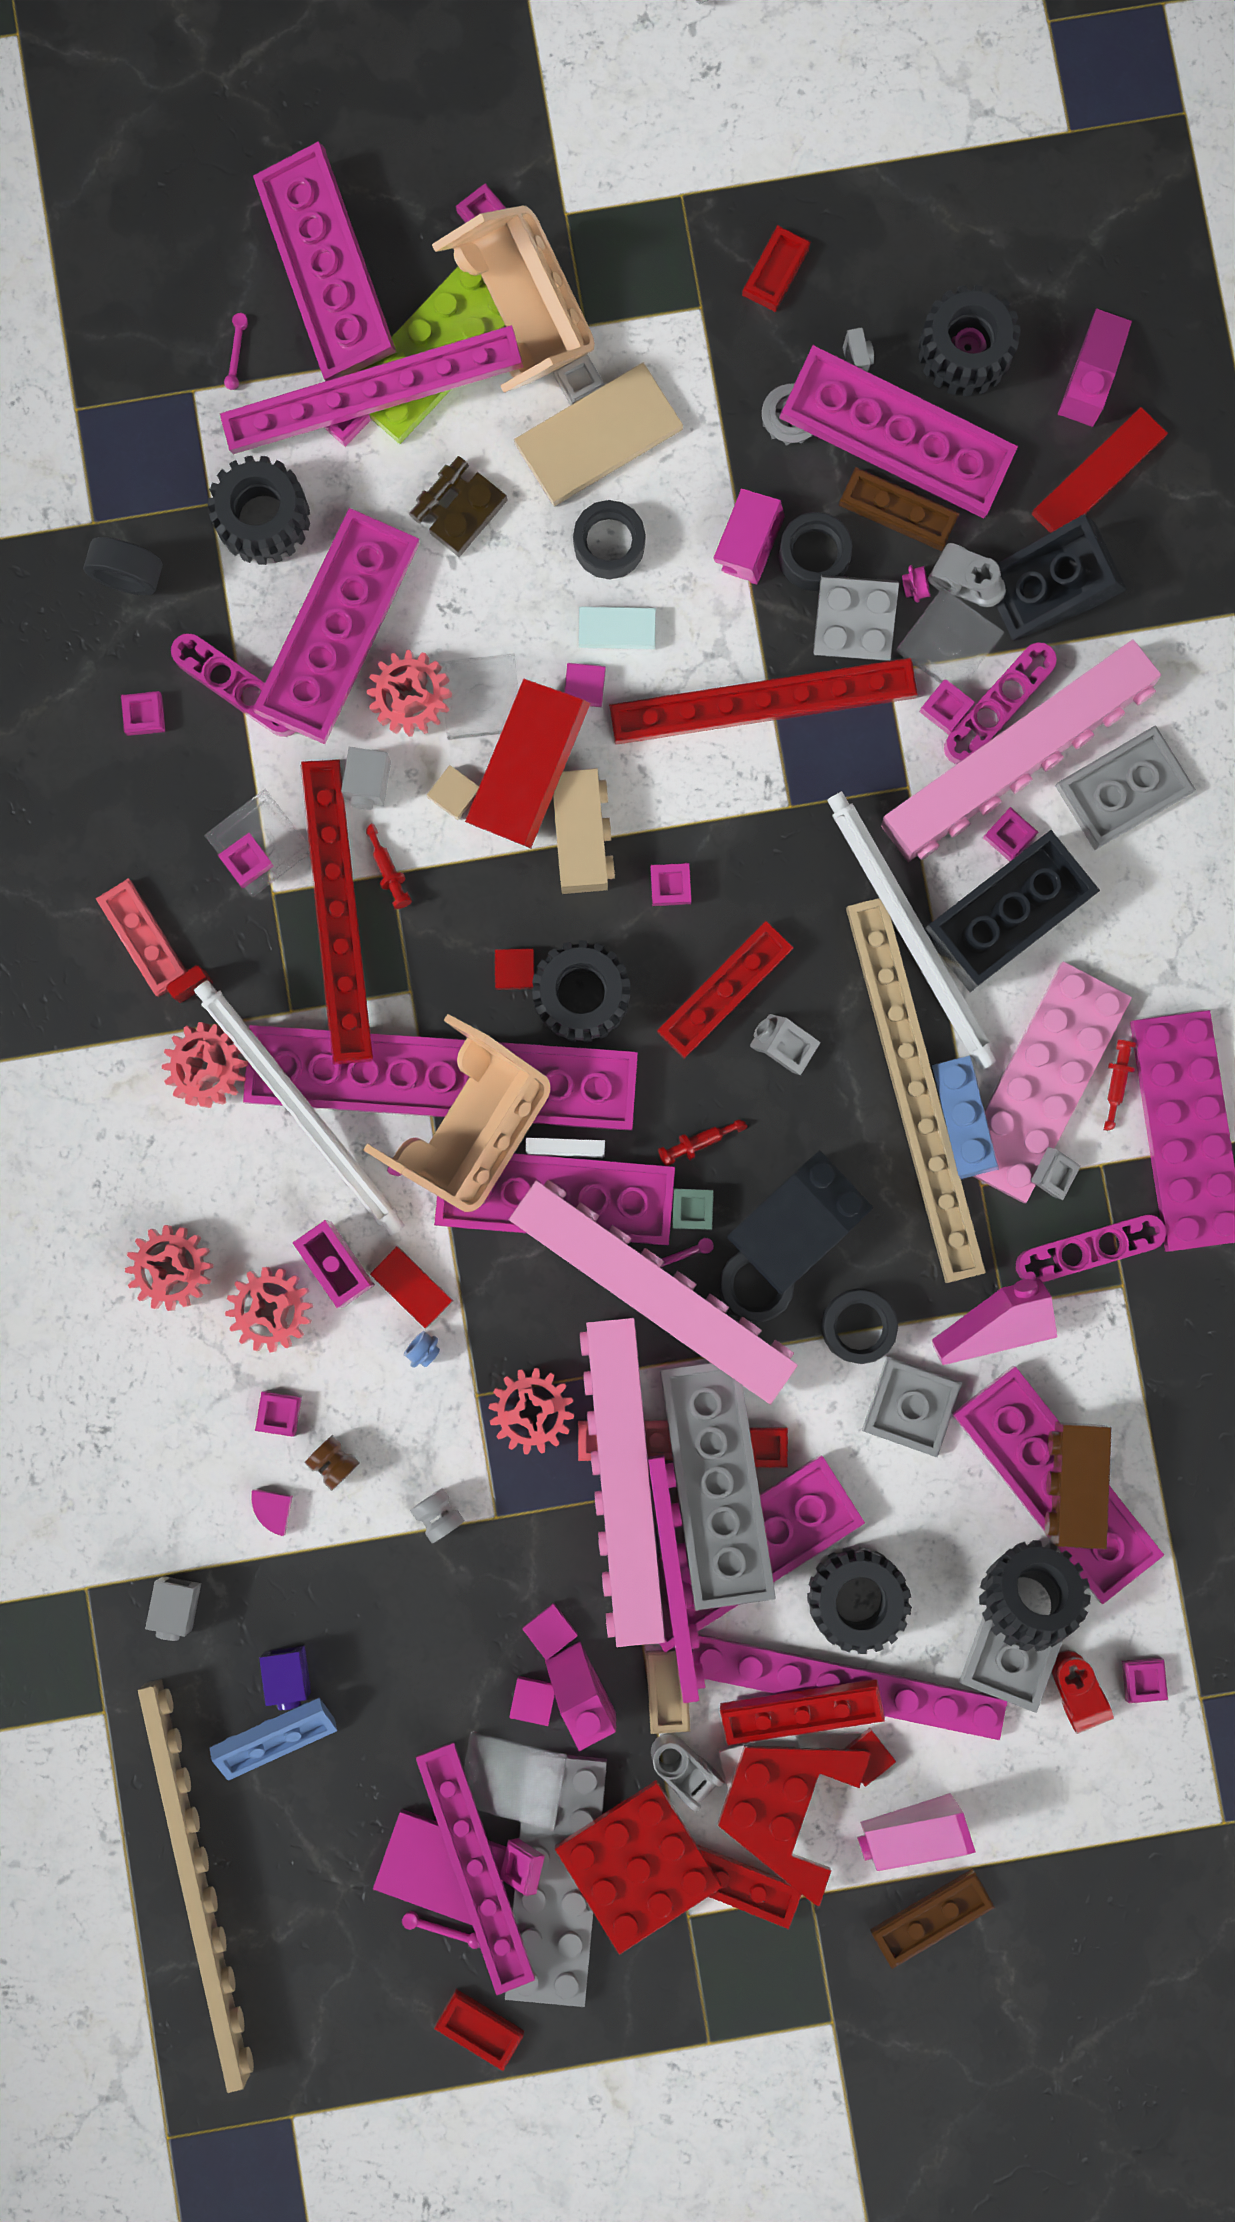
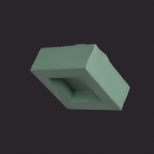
M674 1189L672 1228L712 1230L713 1190Z

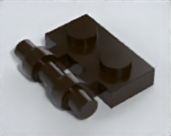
M457 456L450 466L444 465L438 472V480L428 491L423 490L416 498L417 504L409 512V515L419 524L428 514L435 518L436 521L429 528L430 534L458 557L464 553L508 501L507 495L479 472L468 483L463 480L461 475L467 470L469 465L460 456ZM451 488L458 495L447 508H444L439 504V501Z

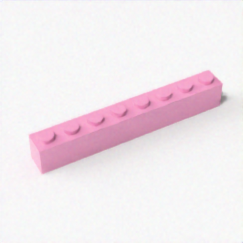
M1132 639L886 814L881 827L908 862L917 856L921 860L925 859L939 848L940 845L937 842L947 834H950L953 838L969 827L971 823L968 819L975 814L981 812L984 816L994 810L1002 802L999 797L1010 789L1015 794L1026 787L1033 780L1030 775L1042 767L1045 772L1050 770L1064 758L1061 754L1072 745L1076 750L1085 745L1095 736L1092 732L1102 724L1106 727L1113 725L1125 715L1123 709L1132 702H1135L1138 706L1148 700L1156 692L1154 686L1161 677L1160 672L1134 639Z
M547 1180L544 1186L535 1181L508 1219L761 1399L770 1405L798 1366L790 1360L794 1352L776 1340L770 1346L758 1337L762 1331L760 1328L744 1317L739 1322L733 1320L725 1314L729 1308L726 1304L711 1294L708 1295L706 1300L693 1291L697 1284L677 1271L672 1277L660 1268L664 1263L662 1259L644 1248L641 1254L628 1246L631 1241L628 1235L613 1225L609 1231L596 1223L599 1217L598 1214L582 1203H579L574 1208L564 1201L563 1198L567 1193L551 1181Z
M634 1318L586 1323L587 1332H580L582 1356L589 1355L591 1371L584 1372L585 1394L593 1395L594 1411H587L589 1435H597L598 1451H591L593 1475H600L602 1487V1491H595V1506L597 1516L604 1515L605 1531L598 1532L600 1556L608 1555L609 1572H602L604 1597L612 1596L613 1612L606 1613L608 1638H616V1647L665 1643Z

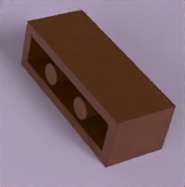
M1055 1422V1431H1050L1048 1451L1049 1455H1054L1053 1471H1048L1046 1481L1047 1494L1052 1495V1512H1046L1045 1533L1046 1536H1051L1050 1542L1058 1547L1107 1549L1112 1427L1098 1424Z

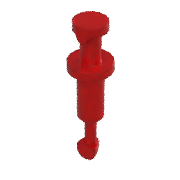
M371 823L366 828V834L370 837L375 848L373 856L383 877L380 885L384 890H391L395 899L392 903L394 908L402 909L412 903L408 892L404 893L401 887L406 878L403 873H397L387 848L380 845L376 836L378 834L377 828Z
M1118 1039L1116 1049L1119 1050L1116 1064H1108V1068L1113 1069L1107 1097L1110 1109L1103 1131H1110L1115 1128L1117 1106L1123 1103L1128 1073H1134L1135 1071L1134 1067L1128 1066L1131 1048H1136L1137 1043Z
M738 1119L733 1124L721 1129L713 1127L689 1138L685 1134L680 1135V1144L669 1149L659 1148V1155L665 1166L673 1164L675 1158L684 1154L691 1160L695 1158L694 1152L721 1141L723 1135L737 1130L739 1133L745 1130L748 1125L743 1120Z

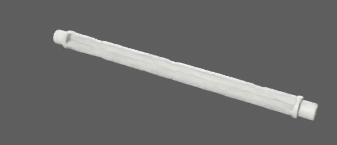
M842 791L827 800L834 812L833 818L970 1057L975 1058L981 1069L996 1062V1059L989 1049L991 1045L853 803L849 804Z
M208 980L194 989L195 993L203 1001L201 1005L209 1012L222 1030L231 1038L234 1045L287 1111L293 1115L296 1122L324 1157L354 1191L357 1198L374 1217L379 1226L382 1224L391 1236L403 1228L405 1225L395 1214L397 1210L392 1207L253 1032L248 1029L241 1017L225 999L220 990L217 992Z

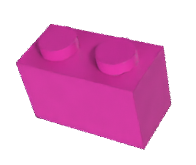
M324 1220L292 1242L336 1308L345 1307L375 1286L331 1221Z

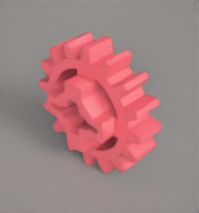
M406 650L405 658L402 660L395 653H392V664L388 666L380 661L378 665L383 671L381 675L371 674L369 677L376 684V688L367 690V695L370 698L376 699V701L369 705V708L373 713H380L377 720L383 726L390 723L389 729L395 734H398L402 727L409 737H413L415 727H418L426 734L428 733V722L432 721L436 725L441 723L436 716L439 711L449 712V708L443 703V699L451 698L452 692L442 687L450 682L449 677L445 673L438 674L442 667L437 661L429 664V657L426 653L422 652L417 660L411 650ZM403 671H406L405 673L396 676L397 674H399V673H401V672H403ZM427 675L433 684V694L429 693L425 687L428 682L426 679ZM415 689L421 697L408 695L405 698L398 690L411 692ZM386 693H389L393 698L392 712L386 702ZM424 710L419 715L413 717V714Z
M198 1022L197 1030L185 1026L184 1038L175 1035L172 1037L176 1045L175 1049L164 1050V1053L171 1057L170 1063L162 1065V1069L171 1071V1076L164 1082L166 1085L177 1086L173 1096L181 1099L185 1098V1104L197 1106L199 1103L200 1107L211 1108L214 1101L223 1105L226 1103L225 1093L237 1095L238 1091L234 1086L235 1081L245 1082L246 1078L239 1074V1068L248 1066V1061L239 1059L238 1055L241 1052L219 1025L213 1024L210 1028L209 1024ZM204 1061L208 1063L206 1069L202 1068Z
M169 1225L163 1226L162 1235L156 1229L148 1230L150 1240L146 1241L142 1238H137L135 1242L140 1250L138 1252H128L127 1254L130 1259L135 1261L134 1266L125 1268V1273L135 1275V1279L128 1286L129 1288H141L142 1291L137 1297L139 1301H145L151 1297V1308L159 1309L163 1301L167 1311L175 1310L176 1301H179L183 1307L191 1306L189 1296L201 1298L203 1293L198 1288L199 1285L211 1283V1279L204 1276V1270L213 1268V1264L203 1260V1257L210 1250L209 1248L198 1249L197 1245L201 1240L199 1235H194L187 1239V1228L180 1227L175 1235L172 1226ZM169 1242V1245L166 1244L163 1252L157 1255L150 1253L159 1244ZM187 1250L193 1258L194 1268L189 1266L185 1257ZM172 1261V1266L184 1274L167 1275V1271L162 1269V1266L155 1264V1262ZM145 1268L149 1270L153 1278L152 1285L147 1281ZM181 1281L189 1283L182 1291L169 1295L175 1284Z
M262 1267L261 1277H258L254 1271L247 1272L249 1283L236 1281L234 1285L240 1291L239 1294L228 1295L227 1300L234 1303L235 1307L226 1311L225 1315L235 1317L236 1322L229 1329L230 1331L241 1330L243 1332L239 1340L241 1344H245L251 1339L254 1340V1351H260L264 1343H267L269 1353L277 1351L278 1342L285 1348H289L292 1346L291 1335L299 1339L304 1336L299 1328L300 1324H311L312 1320L304 1316V1310L313 1308V1303L303 1302L302 1299L309 1290L308 1288L297 1289L295 1287L300 1279L298 1276H292L286 1280L285 1269L279 1268L275 1276H272L270 1267ZM265 1283L280 1285L288 1292L280 1295L274 1294ZM250 1294L253 1301L250 1310L244 1313L245 1302ZM265 1300L268 1303L277 1304L278 1308L273 1311L274 1319L271 1316L263 1317L261 1313L266 1308ZM295 1306L294 1318L291 1324L288 1325L286 1322L288 1310ZM258 1324L266 1326L273 1336L261 1335L254 1331L252 1327Z
M539 1368L534 1369L532 1377H527L525 1371L520 1369L518 1370L517 1381H514L509 1376L504 1378V1382L508 1387L506 1390L495 1388L493 1391L500 1398V1401L489 1404V1409L498 1411V1416L490 1420V1425H501L502 1430L496 1437L498 1439L506 1436L510 1437L509 1449L513 1450L520 1443L523 1444L524 1454H529L532 1445H537L539 1452L545 1453V1442L550 1441L554 1446H558L560 1442L556 1434L558 1432L563 1434L569 1433L570 1429L563 1422L564 1419H574V1413L565 1410V1406L573 1402V1397H562L561 1393L567 1385L565 1383L557 1386L553 1385L554 1373L551 1372L543 1379L540 1378ZM532 1384L546 1388L554 1397L544 1399L537 1395ZM518 1388L519 1402L515 1408L505 1411L509 1396ZM526 1393H528L533 1405H541L543 1410L537 1415V1429L530 1416H522L521 1411L527 1405ZM558 1411L555 1425L549 1432L545 1433L544 1420L548 1414ZM519 1423L529 1430L531 1437L518 1434L510 1425Z

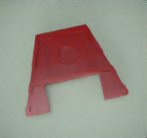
M744 1745L718 1820V1826L809 1901L820 1906L831 1874V1868L793 1854V1850L819 1775L822 1774L860 1788L871 1752L866 1749H810Z

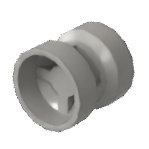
M443 1488L410 1510L415 1519L422 1521L425 1525V1534L431 1543L438 1541L465 1521L459 1511L452 1510L448 1503L449 1496ZM444 1511H446V1514H445V1515H443L442 1517H440L438 1520H436L435 1522H433V1523L431 1524V1522H430L431 1520H433L434 1518H436L437 1516H439L441 1513H443Z

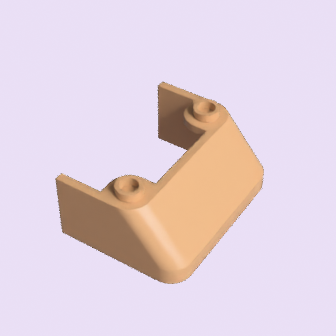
M522 205L481 213L432 244L435 252L453 248L454 259L462 271L468 272L473 276L481 274L505 326L512 325L524 368L509 372L513 379L500 385L504 393L527 385L594 350V338L536 215L527 206Z
M447 1014L444 1021L467 1037L458 1053L457 1063L459 1069L469 1076L468 1081L429 1144L420 1138H410L399 1147L393 1158L369 1144L365 1146L363 1151L460 1210L472 1212L484 1203L545 1104L550 1093V1082L545 1075L487 1034Z

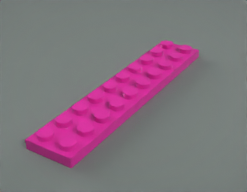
M249 1025V1030L253 1032L315 1109L445 1118L469 1079V1076L459 1069L457 1063L458 1053L465 1040L370 1033L373 1060L371 1062L333 1065L329 1030ZM498 1042L545 1075L550 1082L549 1096L532 1124L632 1131L638 1052ZM248 1062L245 1072L243 1103L283 1106Z

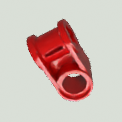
M1065 1650L1059 1652L1051 1674L1062 1698L1061 1701L1065 1713L1075 1733L1079 1734L1114 1719L1109 1702L1099 1686L1090 1664L1075 1651ZM1075 1665L1077 1667L1074 1670L1076 1677L1069 1679L1067 1677L1070 1675L1069 1667Z

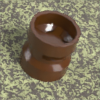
M334 1435L330 1436L304 1462L311 1471H318L323 1476V1483L331 1491L360 1464L352 1454H345L341 1449V1443Z

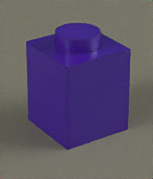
M305 1645L265 1651L259 1657L265 1705H277L278 1710H290L302 1706L301 1701L306 1700L311 1694Z

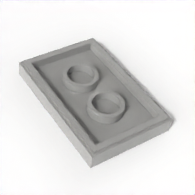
M1156 725L1055 785L1094 850L1109 843L1196 790Z

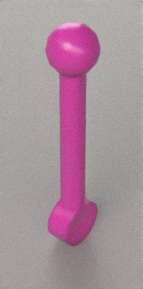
M237 313L232 318L235 335L229 375L224 380V385L229 390H235L239 386V380L236 375L242 333L248 327L247 317L243 313Z
M703 1238L696 1246L662 1258L664 1263L661 1267L699 1252L704 1254L710 1253L714 1247L712 1240Z
M413 1911L407 1912L402 1919V1924L406 1929L411 1930L419 1927L467 1942L472 1949L480 1947L475 1932L467 1934L419 1919L418 1915Z

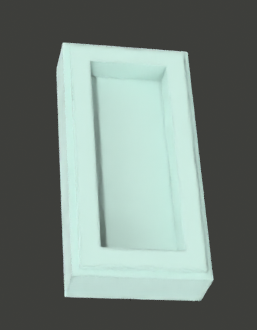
M579 607V648L655 649L656 608Z

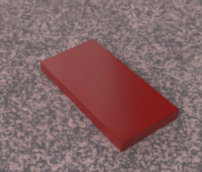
M523 678L465 822L531 849L591 703Z

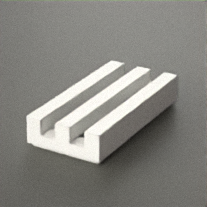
M526 1138V1153L528 1155L603 1158V1156L605 1157V1140Z

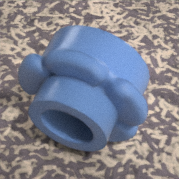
M422 1331L413 1339L404 1352V1356L411 1361V1367L415 1368L418 1364L427 1367L436 1358L440 1351L436 1346L438 1338L436 1336L431 1337L425 1331Z

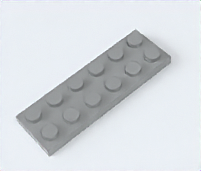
M712 1363L661 1370L660 1375L695 1611L775 1600L776 1596L743 1385Z
M528 1751L520 1840L545 1855L537 1893L525 1896L515 1889L513 1914L535 1975V1981L505 1992V2000L585 2007L593 1911L556 1853L555 1845L602 1815L607 1763L605 1758Z

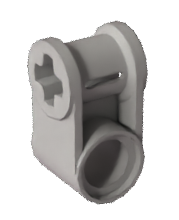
M953 543L946 545L928 576L930 584L939 591L948 595L958 596L983 607L998 604L1004 598L1006 592L1005 583L1000 577V568L996 561L970 552L964 547Z
M669 1733L663 1734L653 1742L651 1756L655 1771L673 1788L675 1793L688 1807L698 1812L701 1808L700 1802L716 1786L721 1787L725 1783L723 1778L706 1760L698 1756L678 1736ZM672 1748L680 1752L679 1759L673 1764H664L659 1760L660 1754L665 1749Z

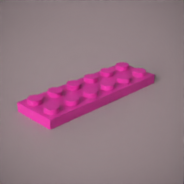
M318 141L253 175L324 380L329 381L355 373L396 353L325 148Z
M812 345L779 417L983 519L990 510L1018 447Z
M348 509L253 707L254 714L322 744H326L418 549L419 538L356 510Z
M1210 1010L1133 1020L1130 1022L1132 1040L1137 1043L1134 1052L1160 1220L1166 1227L1165 1252L1235 1243V1165Z
M513 1154L484 1203L478 1209L472 1212H464L437 1196L434 1225L526 1233L508 1219L535 1181L544 1186L546 1181L549 1180L567 1193L563 1200L574 1208L579 1203H582L598 1214L599 1217L596 1223L607 1231L613 1225L631 1238L630 1242L669 1245L675 1167Z
M1012 1366L952 1413V1415L1045 1533L1046 1512H1052V1495L1047 1494L1046 1481L1048 1471H1053L1054 1455H1049L1048 1437L1050 1431H1055V1422L1059 1421L1017 1367ZM1110 1485L1107 1549L1057 1547L1060 1553L1066 1550L1073 1555L1069 1559L1073 1565H1076L1078 1562L1083 1568V1571L1079 1573L1081 1579L1088 1578L1090 1585L1088 1589L1101 1604L1106 1603L1164 1556Z
M819 1455L760 1493L773 1583L865 1524L822 1455ZM661 1557L658 1559L665 1643L659 1644L663 1651L667 1652L675 1647L663 1559ZM689 1566L680 1568L682 1584H691ZM738 1605L695 1611L694 1607L686 1608L688 1624L696 1623L698 1632Z

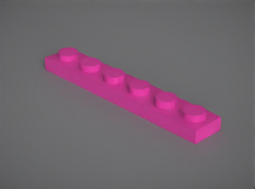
M664 1454L649 1456L648 1462L683 1703L699 1701L698 1689L706 1687L702 1664L694 1665L692 1649L700 1648L696 1623L688 1624L686 1608H692L694 1604L691 1584H682L680 1568L688 1567L685 1543H676L674 1528L682 1527L679 1503L671 1504L669 1488L676 1487L673 1463L665 1464Z
M451 1742L417 1755L416 1761L496 1995L535 1981L531 1963L455 1743Z

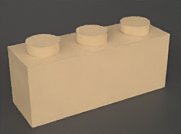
M598 768L563 771L553 794L562 894L608 890L607 879H615L613 855L605 856L604 841H611L610 817L602 818L601 803H608L606 780H599Z

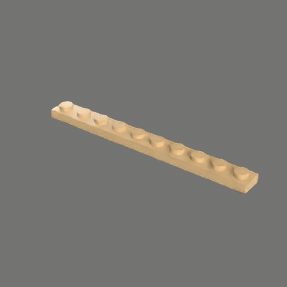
M880 898L847 906V915L945 1283L984 1274L986 1272L961 1179L958 1176L947 1126L891 917Z
M162 1679L144 1684L138 1690L226 2089L227 2093L244 2089L250 2073L253 2072V2057L250 2048H244L241 2032H244L243 2012L240 2006L235 2007L232 1992L235 1991L234 1972L231 1966L226 1967L223 1952L226 1951L227 1947L226 1936L223 1927H217L214 1912L218 1908L217 1896L213 1886L208 1887L205 1872L209 1869L208 1856L205 1848L199 1847L196 1832L200 1830L199 1816L195 1807L190 1808L187 1794L191 1790L190 1776L186 1767L181 1768L178 1754L182 1751L181 1736L177 1728H172L169 1713L173 1712V1700L169 1689H164Z

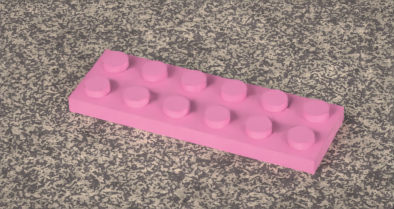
M1064 961L1060 963L984 1109L999 1170L973 1177L1022 1203H1027L1035 1187V1184L1031 1182L1035 1171L1047 1148L1054 1149L1132 999L1131 996Z

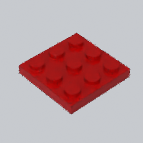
M657 1780L555 1845L556 1853L619 1955L722 1888L719 1879Z

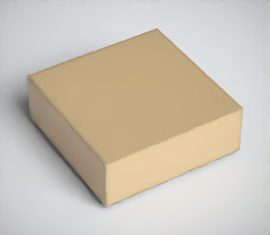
M449 765L428 792L427 798L459 820L473 802L479 786Z

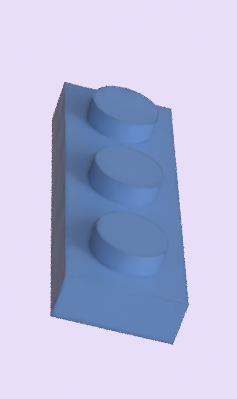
M966 1056L932 1065L958 1176L960 1179L999 1170L971 1057Z
M317 1698L210 1747L211 1759L226 1779L231 1780L336 1732L335 1718L322 1700Z

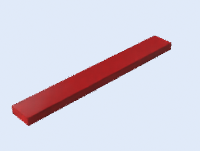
M907 658L609 704L615 745L916 699L918 694L912 659Z
M340 760L301 761L300 768L332 1063L335 1065L371 1062L373 1060L345 802L341 792Z

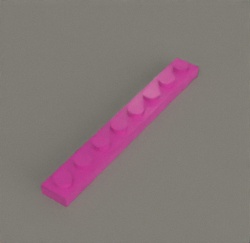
M511 325L219 414L229 451L234 455L524 368L515 332Z
M698 1634L700 1648L692 1649L694 1665L702 1664L704 1679L775 1694L877 1679L885 1717L1000 1740L1007 1701L989 1694Z

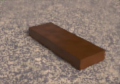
M856 467L839 502V506L939 551H943L960 514Z
M972 1868L873 1927L870 1931L891 1969L994 1909L995 1906Z

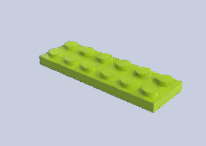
M458 266L391 337L396 353L360 371L506 327L481 274L473 276L468 272L462 271ZM451 389L370 413V419L397 443L401 444Z

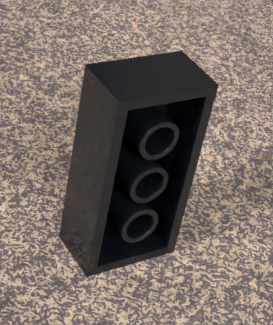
M1050 830L925 928V931L940 956L967 990L972 992L1090 900L1100 889L1055 833Z

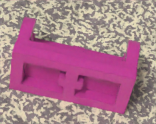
M741 488L713 557L716 563L723 565L721 571L750 581V583L758 584L785 517L781 500Z

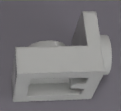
M770 1014L755 1029V1038L750 1047L767 1054L792 1073L801 1075L821 1042L789 1019Z

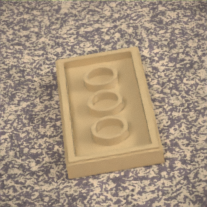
M643 362L514 439V443L555 507L682 431L683 424Z

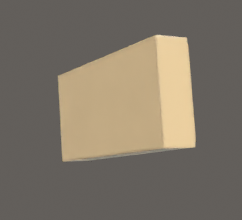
M670 1649L667 1652L663 1650L646 1651L651 1734L691 1732L689 1703H683L676 1650Z

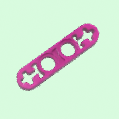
M183 634L174 640L171 646V655L183 671L273 734L280 737H288L295 733L291 729L282 725L276 726L277 723L254 714V705L248 706L242 702L241 695L243 691L248 687H257L262 691L265 684L263 681L194 634ZM195 646L198 655L206 661L203 667L192 657H188L184 661L185 656L181 652L184 647L192 649ZM219 665H225L231 670L229 680L223 684H216L210 678L212 670Z
M1038 642L1027 647L952 730L944 743L945 756L949 761L958 764L992 740L1046 680L1056 666L1057 660L1055 651L1049 645ZM1030 655L1034 658L1042 655L1045 658L1043 666L1046 669L1039 666L1028 678L1023 673L1032 663L1033 659ZM1006 681L1018 682L1023 689L1022 697L1015 700L1007 698L1002 690L1003 684ZM985 708L993 710L998 717L997 724L990 728L982 726L977 719L978 711ZM972 729L977 735L968 746V750L971 753L965 750L960 754L954 750L957 745L954 739L961 742Z
M1152 1215L1127 1219L1027 1249L1018 1256L1016 1271L1023 1280L1041 1279L1042 1282L1060 1278L1154 1250L1165 1241L1166 1227L1158 1217ZM1143 1222H1145L1147 1227L1155 1228L1156 1234L1150 1236L1151 1242L1149 1244L1145 1238L1128 1241V1237L1122 1227L1127 1226V1234L1135 1233L1143 1229ZM1107 1232L1113 1233L1119 1240V1249L1112 1255L1103 1253L1099 1247L1101 1236ZM1129 1242L1133 1246L1132 1250H1129ZM1070 1243L1076 1244L1082 1251V1259L1075 1266L1067 1265L1062 1259V1250ZM1053 1248V1260L1059 1268L1058 1272L1054 1273V1265L1041 1267L1038 1277H1036L1034 1272L1026 1271L1025 1265L1031 1262V1255H1034L1036 1260L1051 1258L1048 1249Z

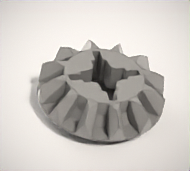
M794 384L781 385L772 390L762 406L763 427L767 429L772 439L776 438L783 441L786 446L797 442L803 444L806 439L812 436V434L794 425L788 427V423L779 418Z

